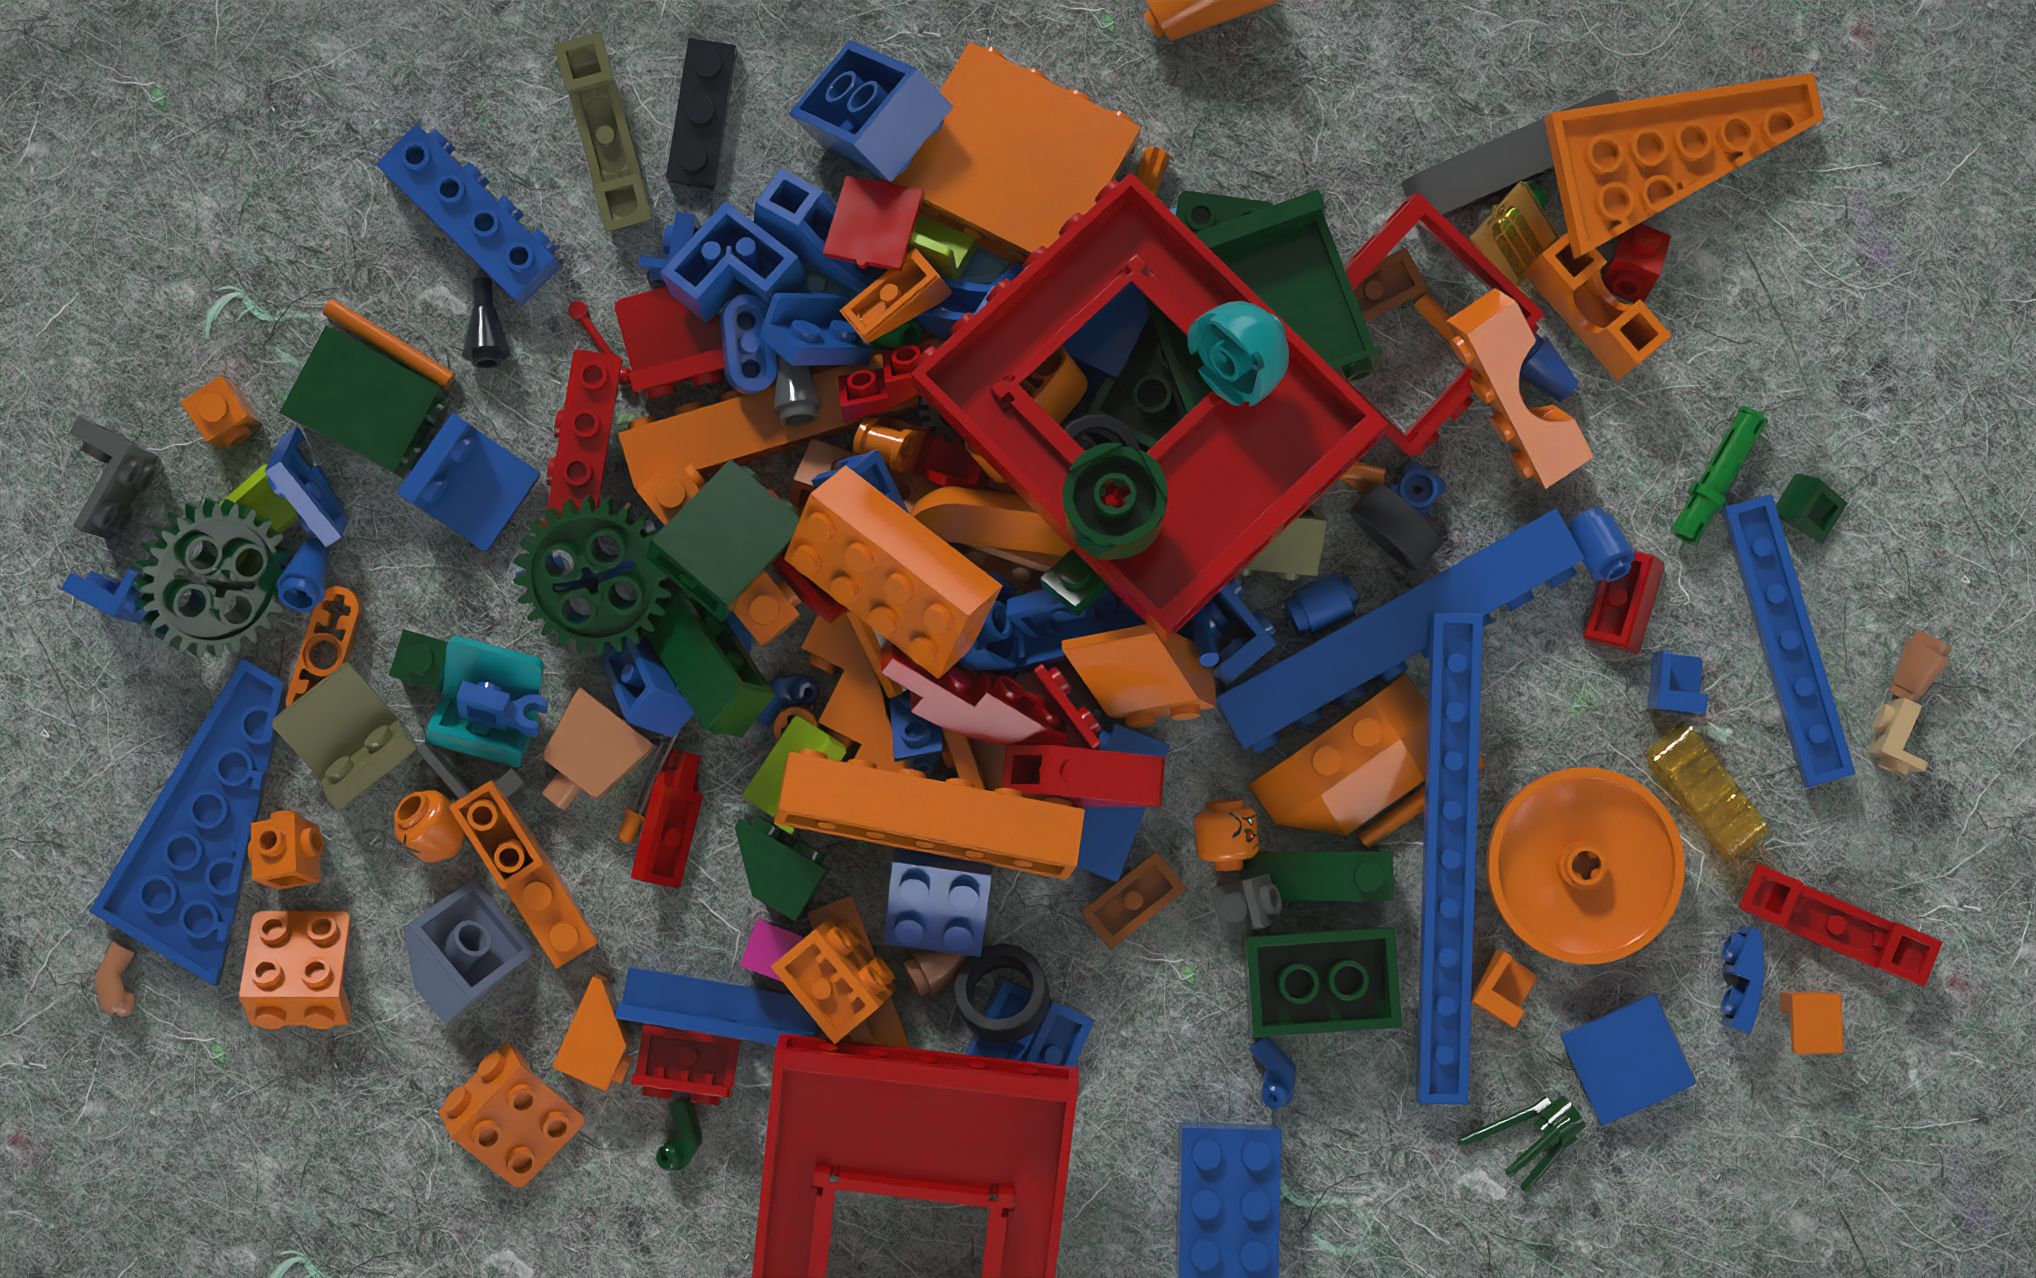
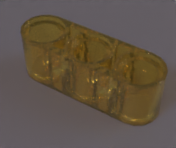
M1681 721L1643 751L1646 760L1712 846L1728 862L1732 863L1770 833V829L1760 813L1700 736L1687 723Z

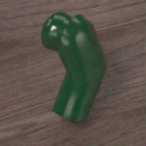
M691 1097L668 1104L675 1129L664 1146L659 1147L656 1153V1161L663 1170L683 1169L690 1163L702 1144V1132L693 1102H690Z

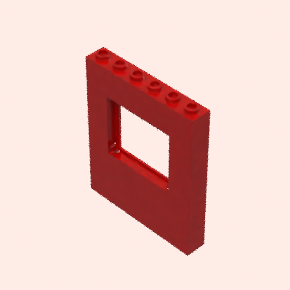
M1130 172L1120 182L1114 179L1106 184L1095 198L1096 204L1087 213L1082 215L1078 212L1070 217L1059 231L1060 237L1048 248L1040 246L1034 250L1024 261L1022 266L1024 270L1011 282L1008 279L999 282L986 298L988 303L975 315L971 312L963 315L949 332L951 337L938 349L935 346L926 349L914 362L913 368L915 370L911 373L914 389L1166 643L1384 436L1388 423ZM1131 282L1187 337L1188 330L1193 321L1207 311L1228 302L1244 301L1252 303L1276 316L1284 326L1289 347V365L1278 386L1268 396L1253 406H1249L1250 402L1245 401L1240 406L1230 404L1212 391L1146 452L1159 464L1165 475L1168 488L1164 526L1156 540L1139 554L1124 559L1099 560L1082 549L1072 539L1065 526L1062 492L1069 469L1073 462L1085 451L1020 384ZM1009 394L1015 399L1014 401L1009 398ZM1113 495L1106 496V506L1123 507L1124 499L1117 501Z
M780 1033L774 1055L752 1278H826L835 1190L989 1207L981 1278H1055L1079 1086V1068L839 1040L834 1045L827 1038ZM831 1176L839 1177V1182H832L829 1179ZM997 1195L998 1201L988 1200V1196Z

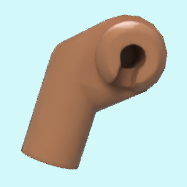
M117 941L112 942L95 974L94 983L100 1008L109 1015L115 1013L118 1016L125 1017L134 1009L136 997L131 991L124 990L122 976L131 962L135 950Z

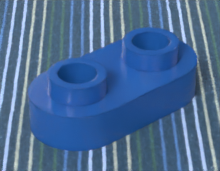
M749 294L737 296L725 306L720 316L725 374L729 384L742 394L755 395L764 391L775 380L777 359L776 351L759 337L769 307L759 297ZM738 315H745L751 320L752 326L750 330H743L737 325L736 319ZM743 363H750L756 368L757 375L755 378L750 379L743 375L741 369Z

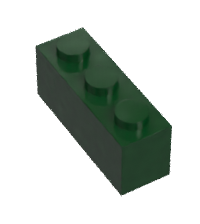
M675 588L671 597L665 600L669 605L665 615H654L659 623L655 630L651 632L644 629L643 632L654 648L653 653L655 657L665 665L674 679L676 690L687 699L694 710L697 723L711 734H725L742 738L774 698L775 693L726 619L723 622L719 621L686 591Z

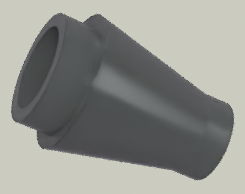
M777 354L774 413L779 415L780 423L785 426H802L817 421L819 419L818 410L823 404L808 365L792 366L781 355Z

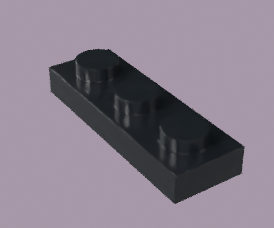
M688 38L666 173L668 183L715 190L737 56L736 45Z

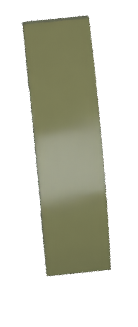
M601 32L554 44L565 88L570 97L592 176L593 189L605 232L608 233L653 221L627 118Z

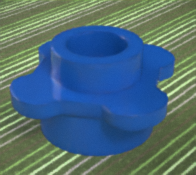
M1412 461L1403 467V476L1399 482L1390 486L1389 489L1408 502L1425 518L1431 512L1430 505L1437 496H1441L1445 492L1446 485L1441 477H1434L1432 473L1424 470L1419 462ZM1419 486L1421 493L1418 495L1414 494L1412 488Z

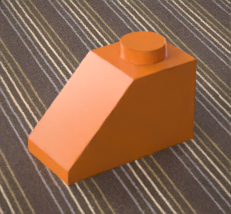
M600 974L592 977L552 1065V1068L605 1092L613 1087L614 1082L623 1084L634 1061V1057L627 1054L632 1041L623 1019L615 1018L618 1003L607 977Z

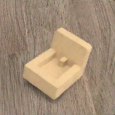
M1907 698L1892 699L1888 705L1884 703L1879 708L1872 723V730L1876 731L1867 751V753L1881 759L1878 766L1903 777L1907 776L1908 771L1912 773L1925 772L1928 765L1927 761L1903 751L1922 705Z

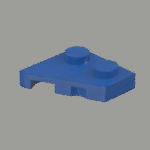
M298 426L281 436L265 469V473L272 490L280 498H286L298 512V519L305 531L312 536H317L324 546L327 547L342 537L349 516L339 498L333 492L322 467L315 465L310 469L297 447L306 438Z

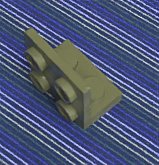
M349 662L343 663L272 719V727L318 776L322 782L326 798L338 811L417 749L410 730Z

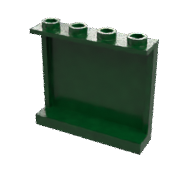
M1319 189L1194 233L1341 378L1345 377L1346 382L1360 380L1374 372L1373 367L1379 365L1382 351L1379 345L1374 346L1324 217L1326 206ZM1141 292L1187 415L1213 391L1198 371L1205 364L1200 358L1199 351L1192 355L1190 354L1188 337Z

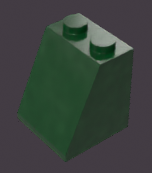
M325 326L279 413L404 479L408 470H413L426 451V446L423 445V442L431 427L437 429L443 422L449 409V403L445 402L449 394L440 386L342 333Z

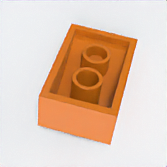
M1146 624L1062 641V651L1107 716L1125 722L1128 728L1150 727L1155 725V718L1170 715L1173 720L1194 719L1201 716L1200 710L1217 707L1213 666H1202L1199 662L1194 642L1175 633L1165 643Z

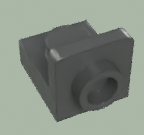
M1270 874L1210 888L1222 936L1249 929H1260L1282 921L1280 916L1282 908L1281 896L1277 887L1272 884Z

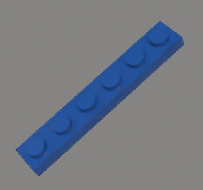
M1769 494L1724 507L1721 511L1804 788L1854 775L1856 774L1773 496Z

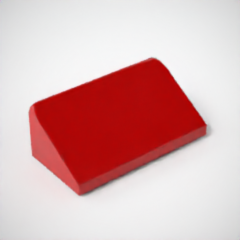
M1634 551L1635 558L1630 563L1631 570L1626 575L1612 582H1606L1605 579L1599 580L1583 638L1618 650L1639 654L1665 564L1654 555Z

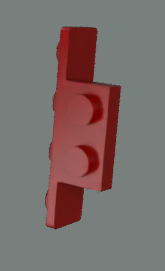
M576 349L573 352L564 410H558L554 425V437L559 439L556 457L550 458L547 467L546 485L551 486L547 510L554 506L563 514L562 504L568 498H572L578 508L581 509L582 500L590 494L595 501L596 508H599L623 362L618 355Z

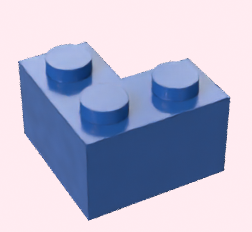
M726 201L660 271L671 296L706 323L717 314L738 289H741L746 294L759 297L769 307L772 296L775 293H797L807 282L799 257Z

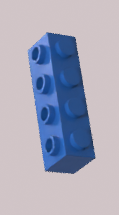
M416 123L376 163V166L522 307L562 267L553 256V253L558 249L557 246L538 228L530 234L518 222L524 216L523 213L507 197L502 195L496 201L484 189L490 183L489 180L473 164L468 162L462 168L450 156L455 150L454 146L439 131L434 128L427 134Z

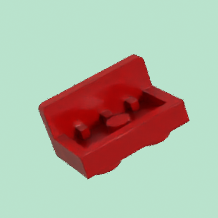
M643 1025L636 1073L632 1075L631 1084L643 1086V1096L671 1099L672 1090L692 1093L690 1102L720 1106L721 1097L730 1098L734 1094L742 1039Z

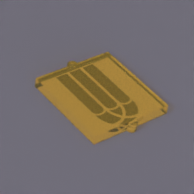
M1519 181L1499 205L1492 206L1491 214L1469 239L1494 266L1519 288L1527 278L1523 271L1559 240L1560 237L1528 184Z

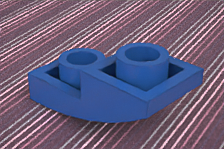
M1739 926L1737 933L1731 932L1721 951V959L1725 960L1721 971L1739 978L1737 985H1730L1722 999L1720 1012L1724 1013L1721 1024L1750 1034L1757 1017L1763 989L1764 949L1761 931L1752 927Z

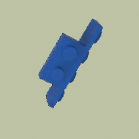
M1034 589L1025 595L1007 599L1006 616L1029 637L1028 650L1024 658L1015 660L1016 666L992 672V674L1000 677L1001 675L1033 669L1040 664L1045 666L1069 660L1062 651L1063 640L1146 625L1147 623L1123 599L1117 600L1107 589L1079 616L1045 589Z

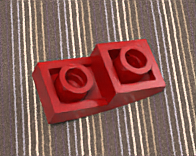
M931 343L916 346L906 345L895 350L882 352L884 368L860 370L853 374L838 376L840 408L844 422L879 413L918 394L913 387L911 373L915 370L913 364L926 349L931 347Z

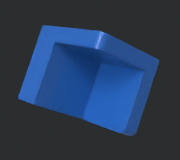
M1667 650L1654 652L1647 710L1693 716L1706 714L1708 694L1699 693L1702 659L1699 657L1675 655L1673 651Z

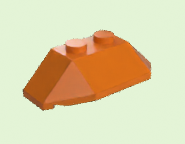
M1404 673L1247 786L1275 825L1347 836L1425 780L1428 704L1406 673Z

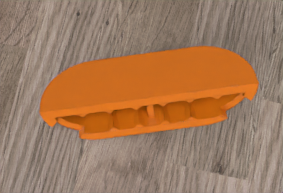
M943 487L921 498L910 512L911 516L946 542L1064 556L1072 549L1019 494L966 487Z

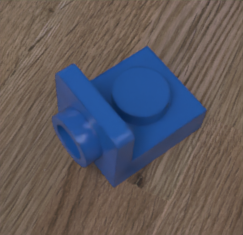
M676 212L674 226H666L663 239V253L669 254V259L640 256L639 267L645 274L650 275V281L666 285L660 271L701 228L696 215Z

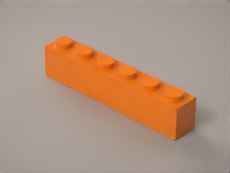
M803 749L799 750L798 753H788L782 774L774 824L1068 880L1077 867L1085 809L1072 807L1070 801L1062 798L1048 797L1044 798L1043 801L1024 798L1022 792L1011 788H997L994 791L975 788L974 783L965 779L950 778L942 782L927 779L923 772L914 769H899L896 772L877 769L875 763L867 760L850 759L845 763L830 760L823 752Z

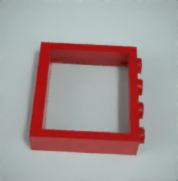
M1419 193L1409 195L1344 265L1354 291L1418 222L1489 291L1496 288L1517 301L1533 335L1540 328L1536 323L1545 314ZM1467 365L1404 434L1349 382L1346 383L1388 423L1383 438L1402 456L1411 458L1415 452L1421 456L1429 446H1433L1437 442L1440 434L1436 430L1448 417L1454 421L1469 408L1474 400L1470 396L1473 391L1470 379L1475 376L1470 366Z

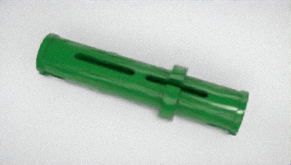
M1740 407L1731 427L1719 444L1705 472L1700 477L1698 483L1693 482L1687 491L1690 497L1670 528V533L1675 534L1676 538L1693 546L1699 544L1711 518H1713L1717 510L1721 511L1727 502L1725 495L1730 485L1742 468L1757 438L1768 424V419L1764 418V415L1752 408Z

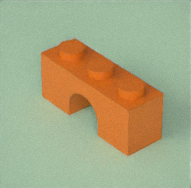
M1567 232L1522 273L1616 381H1619L1672 335L1640 299L1632 305L1624 304L1607 290L1600 274L1601 268L1607 261L1596 248L1574 260Z

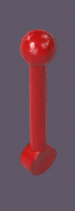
M581 301L572 302L568 307L569 316L575 321H580L601 353L615 355L589 319L587 306ZM622 366L619 385L627 386L631 384L628 374L632 372L630 368Z

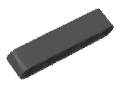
M1612 89L1561 111L1617 103L1620 100L1615 89ZM1544 118L1407 178L1401 183L1406 198L1411 194L1419 193L1445 219H1448L1514 190L1518 183L1525 184L1528 180L1535 181L1555 172Z

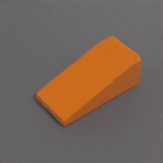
M914 248L907 254L902 272L887 270L839 311L866 344L940 304L953 292L921 253Z

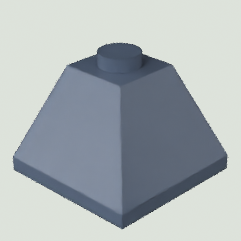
M475 878L469 880L403 928L415 989L446 1025L480 1001L536 952Z

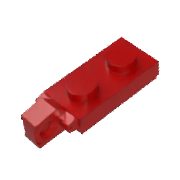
M671 748L661 772H658L655 779L656 783L653 785L630 878L677 889L681 887L703 794L698 793V780H695L701 756Z

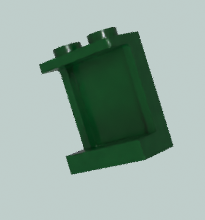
M730 459L654 536L650 542L646 558L719 621L723 622L735 609L740 596L790 545L801 514L792 503L785 499L778 500L765 489L763 481L753 470L745 466L741 468Z

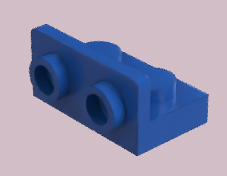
M775 293L772 296L759 336L792 366L868 365L874 347L870 343L866 344L839 311L853 300L847 293Z
M132 569L126 572L122 581L107 574L104 576L93 570H90L87 577L70 572L61 588L66 593L115 618L142 624L143 617L149 612L139 609L134 604L139 597L146 593L132 587L131 582L145 577V573Z

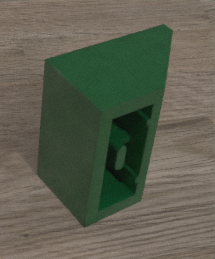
M755 815L752 821L749 819H739L735 826V831L752 896L794 921L802 919L832 869L822 863L827 855L802 840H798L795 847L782 840L781 836L785 830L761 816Z

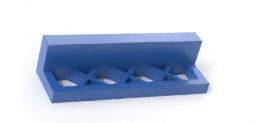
M628 967L623 1001L617 1004L615 1015L617 1019L777 1045L780 1033L816 1037L818 1024L792 993L637 967Z

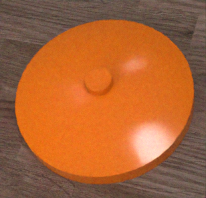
M1580 767L1546 774L1523 787L1510 799L1497 817L1487 845L1485 868L1487 884L1493 904L1506 926L1516 937L1547 957L1569 963L1590 965L1612 962L1627 957L1649 944L1663 930L1674 914L1681 897L1685 878V857L1682 840L1676 824L1665 806L1652 792L1623 774L1601 768Z

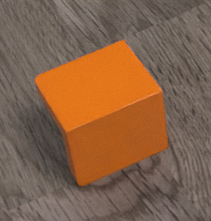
M1496 949L1472 987L1471 1003L1505 1025L1515 1028L1525 1013L1519 1007L1536 982L1537 975L1513 960L1512 956L1505 951Z
M1830 991L1779 992L1780 1012L1790 1014L1791 1049L1794 1053H1843L1841 993Z

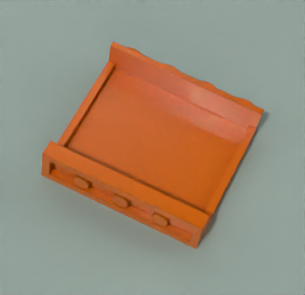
M969 41L940 90V93L954 107L945 116L940 130L926 139L913 155L910 166L903 173L897 175L890 184L922 189L925 195L919 215L975 237L978 248L1008 263L1017 261L1023 266L1024 261L1034 250L1040 246L1048 248L1060 237L1059 231L1070 217L1078 212L1084 215L1096 204L1095 198L1106 184L1115 179L1129 153H1135L1141 126L1135 124L1128 115L1120 111H1109L1092 103L1087 95L1078 90H1066L1050 82L1042 72L1036 69H1024L1006 60L1001 52L992 47L986 46L982 48Z

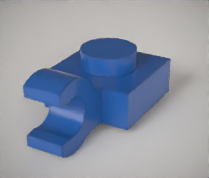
M462 681L456 697L459 717L461 719L507 731L508 727H512L527 736H538L540 726L538 722L526 719L525 715L530 711H538L545 714L548 711V701L540 695L530 694L523 696L519 700L511 701L510 694L505 693L502 688L489 682H479L476 685Z

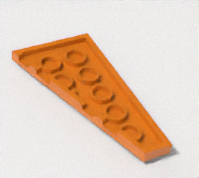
M1814 73L1551 112L1545 116V127L1574 260L1824 120Z

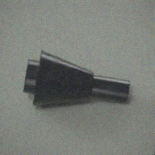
M478 277L472 280L474 308L471 310L462 357L472 361V365L477 368H494L500 366L502 360L508 358L511 352L497 311L493 307L492 280L487 277Z

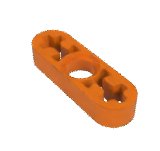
M340 586L327 588L324 600L313 609L286 696V707H289L301 695H304L313 688L315 681L305 680L307 671L315 676L325 678L343 663L349 662L364 611L360 597L352 590ZM341 596H345L344 604L351 607L349 616H340L335 628L338 631H345L343 640L328 633H319L321 624L328 628L332 627L334 613L327 611L330 602H338ZM328 641L336 647L338 658L332 667L322 670L313 663L312 652L316 645Z

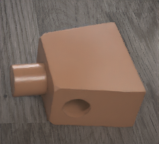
M580 687L574 694L542 754V758L558 770L542 794L564 811L581 789L593 798L601 800L646 760L659 745L632 724L626 722L624 718L588 690Z

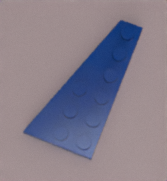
M244 658L240 660L89 910L90 913L213 986H219L249 859L248 844L251 841V823L257 822L276 740L277 732L272 727V719L282 712L288 687L287 682Z

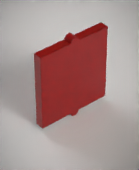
M846 175L824 246V257L857 263L860 269H865L869 265L902 272L925 195L922 189L890 184L889 181L883 178L879 182Z

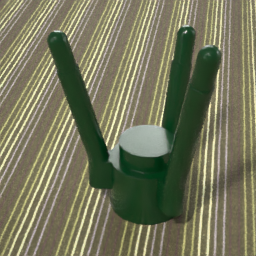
M1561 1095L1552 1103L1544 1096L1528 1108L1460 1137L1457 1143L1461 1147L1538 1115L1540 1119L1534 1123V1126L1541 1135V1138L1505 1170L1508 1177L1514 1176L1550 1145L1552 1148L1520 1185L1521 1190L1527 1192L1560 1154L1577 1140L1575 1135L1586 1127V1123L1576 1108L1564 1096Z

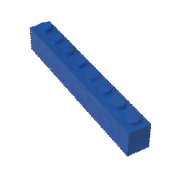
M1555 508L1216 698L1217 709L1240 750L1242 751L1252 746L1257 754L1281 741L1282 739L1277 731L1294 722L1297 729L1300 730L1322 718L1324 715L1320 707L1332 700L1337 699L1340 706H1343L1365 694L1366 691L1362 684L1377 675H1379L1383 683L1409 669L1404 660L1420 651L1425 659L1429 658L1430 612L1483 614V627L1493 622L1489 615L1493 610L1505 604L1509 612L1533 600L1535 597L1531 589L1543 582L1548 581L1550 587L1554 588L1576 576L1577 573L1573 566L1585 560L1558 510Z

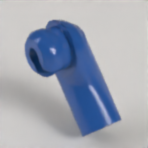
M801 673L773 678L768 684L774 691L775 696L756 720L770 728L782 707L812 703L818 695L817 683L809 675Z
M1269 1036L1260 1037L1248 1050L1265 1067L1263 1089L1261 1092L1262 1101L1269 1108L1279 1109L1288 1104L1294 1095L1296 1065Z

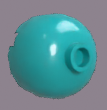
M1234 301L1219 305L1193 321L1188 330L1190 354L1192 355L1199 351L1200 358L1205 364L1198 369L1200 375L1217 395L1230 404L1240 406L1245 401L1250 402L1249 406L1257 404L1278 386L1289 365V347L1284 326L1276 316L1255 304Z

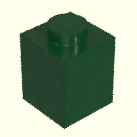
M403 629L389 676L442 692L446 646L448 642Z

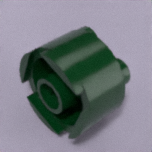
M1104 443L1083 452L1069 469L1062 492L1063 518L1072 539L1082 549L1099 560L1124 559L1137 555L1148 548L1163 529L1166 516L1168 488L1165 475L1159 464L1148 453L1140 449L1138 451L1131 447L1122 446L1120 443ZM1113 495L1117 501L1124 499L1123 507L1106 506V496Z

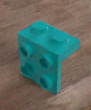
M461 636L451 637L446 646L442 698L426 728L425 743L520 768L534 736L524 735L512 727H508L507 731L461 719L459 717L456 697L462 681L476 685L479 682L495 684L502 688L505 693L510 694L511 701L519 700L523 696L530 694L541 696L544 662L535 656ZM530 711L525 715V718L538 722L539 712Z

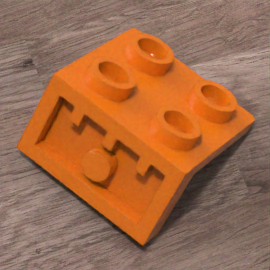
M836 914L822 923L771 966L772 970L834 1045L876 1011L897 990V987L892 982L895 980V976L890 967L877 956L873 959L861 945L864 940L856 926L846 918L841 920Z

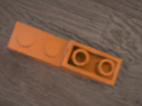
M493 780L488 781L449 805V809L501 890H506L556 969L598 944L599 939L574 902V895L532 832Z

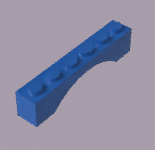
M780 168L755 202L754 223L796 254L800 261L858 293H861L889 270L869 265L865 269H860L857 263L824 257V246L837 206L823 190ZM940 275L953 293L940 304L909 321L917 322L922 329L947 341L951 337L949 333L951 328L963 315L969 312L975 315L988 303L986 298L995 287L994 285L974 284Z

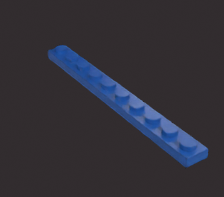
M1430 612L1416 1101L1419 1104L1468 1105L1483 614Z

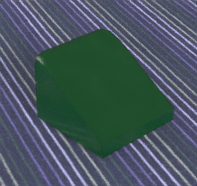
M1798 473L1793 476L1775 506L1781 520L1818 543L1823 544L1848 503L1819 478Z

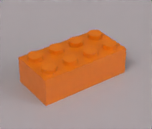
M846 465L810 493L784 557V560L795 567L798 572L808 577L838 603L844 605L871 626L878 634L889 640L937 679L969 652L1003 586Z

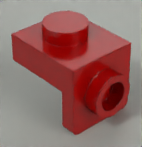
M1642 223L1619 234L1611 261L1601 277L1607 290L1636 303L1640 299L1644 303L1661 274L1672 235Z

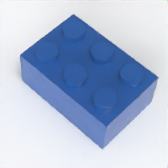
M849 40L788 114L826 151L892 182L897 175L903 173L910 166L913 155L926 139L940 130L945 116L954 106L917 68Z
M1179 1122L1175 1267L1178 1278H1279L1282 1130L1277 1125Z

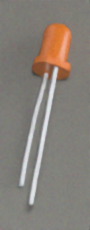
M677 734L674 738H671L639 811L637 812V808L646 782L664 744L662 741L642 782L633 810L625 808L624 813H626V816L617 835L623 843H632L638 834L642 822L645 821L646 816L642 812L652 792L653 785L656 783L655 779L658 772H661Z

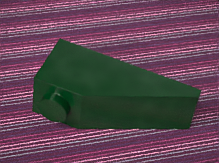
M1258 851L1254 857L1244 859V868L1240 869V880L1270 874L1272 884L1279 890L1281 901H1393V852Z

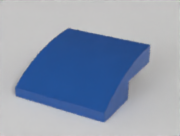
M1000 976L983 1015L995 1020L1013 1017L1021 1012L1029 1003L1031 990ZM1050 999L1046 1018L1032 1034L1020 1041L1000 1044L983 1040L974 1033L965 1055L1074 1067L1095 1020Z
M1656 993L1612 1009L1607 1015L1564 1031L1560 1036L1601 1126L1649 1107L1697 1083Z

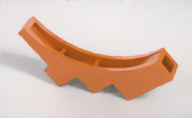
M847 611L831 624L820 615H817L801 646L804 651L811 654L807 663L831 675L834 674L837 667L844 670L818 723L828 727L825 733L845 745L848 749L851 748L854 741L861 744L854 759L873 762L877 765V769L896 772L899 769H913L909 766L907 760L894 761L892 724L888 717L881 682L846 613Z

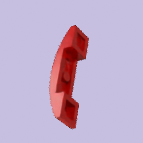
M1759 863L1755 865L1738 906V909L1796 936L1921 987H1925L1943 944L1941 940L1898 922H1891L1808 887L1804 885V882Z

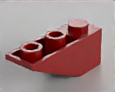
M1005 745L1001 788L1015 789L1022 792L1024 798L1040 801L1048 797L1062 798L1070 801L1072 807H1161L1165 758L1056 745Z

